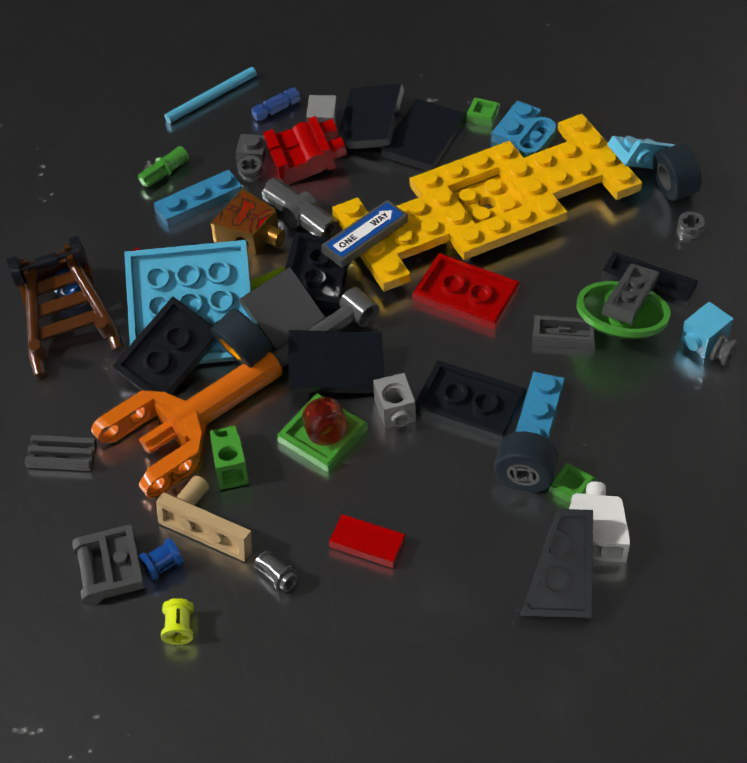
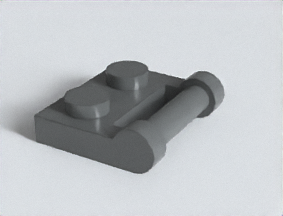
M131 524L80 536L73 540V551L75 555H78L83 589L81 590L83 604L95 605L104 598L145 588ZM98 548L101 549L106 581L101 583L96 581L92 552Z

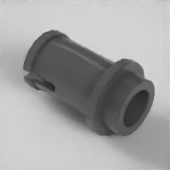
M268 550L263 551L254 562L256 563L254 568L274 583L276 590L290 591L298 581L296 569L290 565L286 566Z

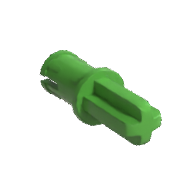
M178 146L164 157L156 158L153 165L139 173L138 179L143 187H150L163 177H170L175 169L189 161L187 151L182 146Z

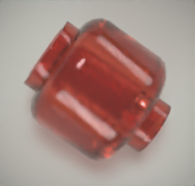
M329 397L317 398L306 405L303 410L302 421L308 438L313 443L328 446L344 438L347 433L348 422L341 404L335 399Z

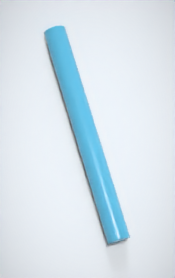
M250 67L164 114L166 121L171 124L256 77L257 72L255 68Z

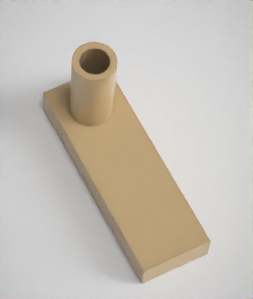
M193 476L177 497L163 492L156 500L159 524L244 562L252 553L251 530L195 506L209 489V485L204 478Z

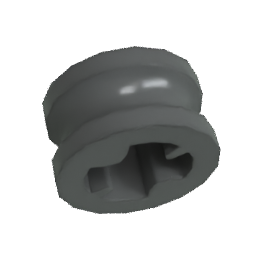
M248 155L241 158L237 163L239 177L242 180L253 182L263 176L262 162L258 157Z
M692 211L682 213L678 219L677 234L685 240L699 239L703 233L704 217Z
M722 334L714 345L710 360L715 361L718 359L721 361V365L726 366L732 358L738 342L734 339L728 341L726 339L727 336Z

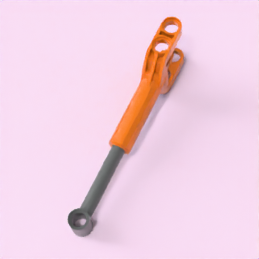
M353 287L341 297L339 310L308 330L340 331L353 321L359 326L365 327L376 319L380 308L360 288ZM288 342L272 353L269 351L253 367H248L245 364L240 365L188 400L180 399L166 392L141 390L100 416L93 423L91 432L100 443H115L155 416L158 417L161 425L139 438V442L143 445L144 450L151 454L172 439H175L181 447L147 468L139 482V488L148 498H156L201 469L205 451L204 438L207 424L282 376V368L288 365Z

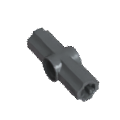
M272 178L266 182L265 188L262 190V199L281 211L283 218L291 227L297 228L302 226L316 236L327 238L335 236L336 231L339 229V220L321 209L311 193L307 191L299 193L280 179Z

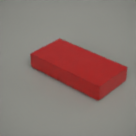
M341 514L329 540V548L394 568L405 543V534Z

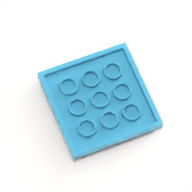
M246 240L124 252L130 345L172 296L213 326L231 309L240 311L251 320L239 303L240 298L251 292ZM217 341L198 364L236 361V359Z

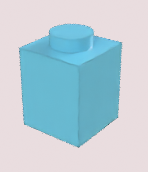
M709 301L684 321L680 341L691 351H695L701 357L706 358L712 352L714 345L722 334L727 336V340L729 339L734 318Z

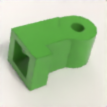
M236 425L210 430L220 490L249 484Z

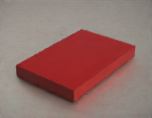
M439 253L413 291L412 298L416 302L495 330L518 293L520 282Z

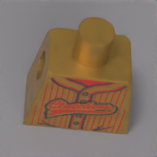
M244 189L210 223L214 243L246 240L247 251L252 255L258 254L267 243L280 247L286 235L285 231L278 227L276 210Z

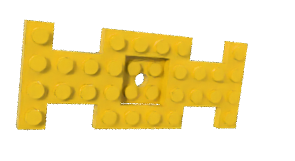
M579 114L558 122L557 131L566 142L523 158L509 140L410 177V187L418 198L397 205L398 208L408 214V222L361 254L360 257L383 292L411 282L410 272L402 262L403 259L445 243L449 249L455 248L463 260H467L566 221L567 211L557 199L602 183L616 200L641 191L642 182L607 145L608 142L583 114ZM358 197L332 207V215L339 220V226L342 230L368 213ZM483 205H491V206H493V208L488 209V208H486V207H481V206H483Z

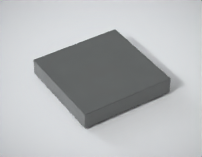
M290 267L239 300V303L253 323L268 338L273 351L288 342L289 330H308L325 318Z

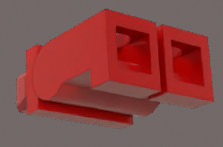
M316 116L308 118L309 122H300L292 129L275 134L273 129L263 132L269 154L281 181L289 185L320 173L325 168L331 170L336 168L333 159L347 155L342 137H339L333 119L319 123Z

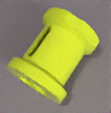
M173 598L165 601L162 605V612L165 614V628L161 631V640L170 645L188 644L193 640V630L190 629V615L194 612V604L182 598Z

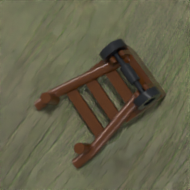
M78 235L69 238L70 244L63 245V251L54 252L30 262L26 258L19 260L16 255L7 258L9 271L15 285L20 289L27 313L28 352L35 378H41L47 374L43 360L48 354L41 344L42 341L95 324L103 338H108L113 352L124 349L118 327L96 291L97 287L89 260ZM68 267L70 270L69 272L55 276V274L63 268ZM76 283L81 288V291L38 304V296ZM86 303H89L93 309L40 328L39 319Z

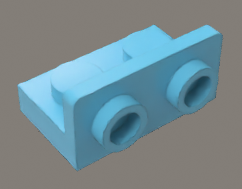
M612 136L607 144L625 166L653 169L654 155L658 151L675 146V144L655 142L648 138L645 140L635 139L631 136Z

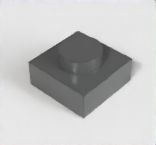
M240 134L235 152L236 161L245 156L253 155L264 163L267 152L264 136Z

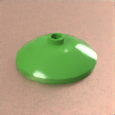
M604 281L588 285L580 291L577 298V311L583 320L595 330L618 339L634 340L654 336L668 326L671 316L668 304L653 291L632 324L602 315L603 306L619 281Z

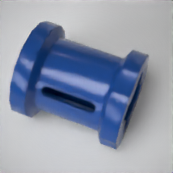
M170 537L166 538L164 544L153 551L139 555V559L152 581L157 580L159 574L175 565L180 567L184 564V559L179 549Z

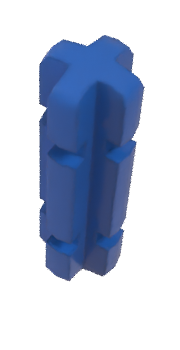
M291 87L284 91L285 94L281 92L263 101V105L259 103L253 106L251 109L252 116L257 121H262L268 118V114L272 116L288 108V104L294 105L301 100L299 91L295 87Z

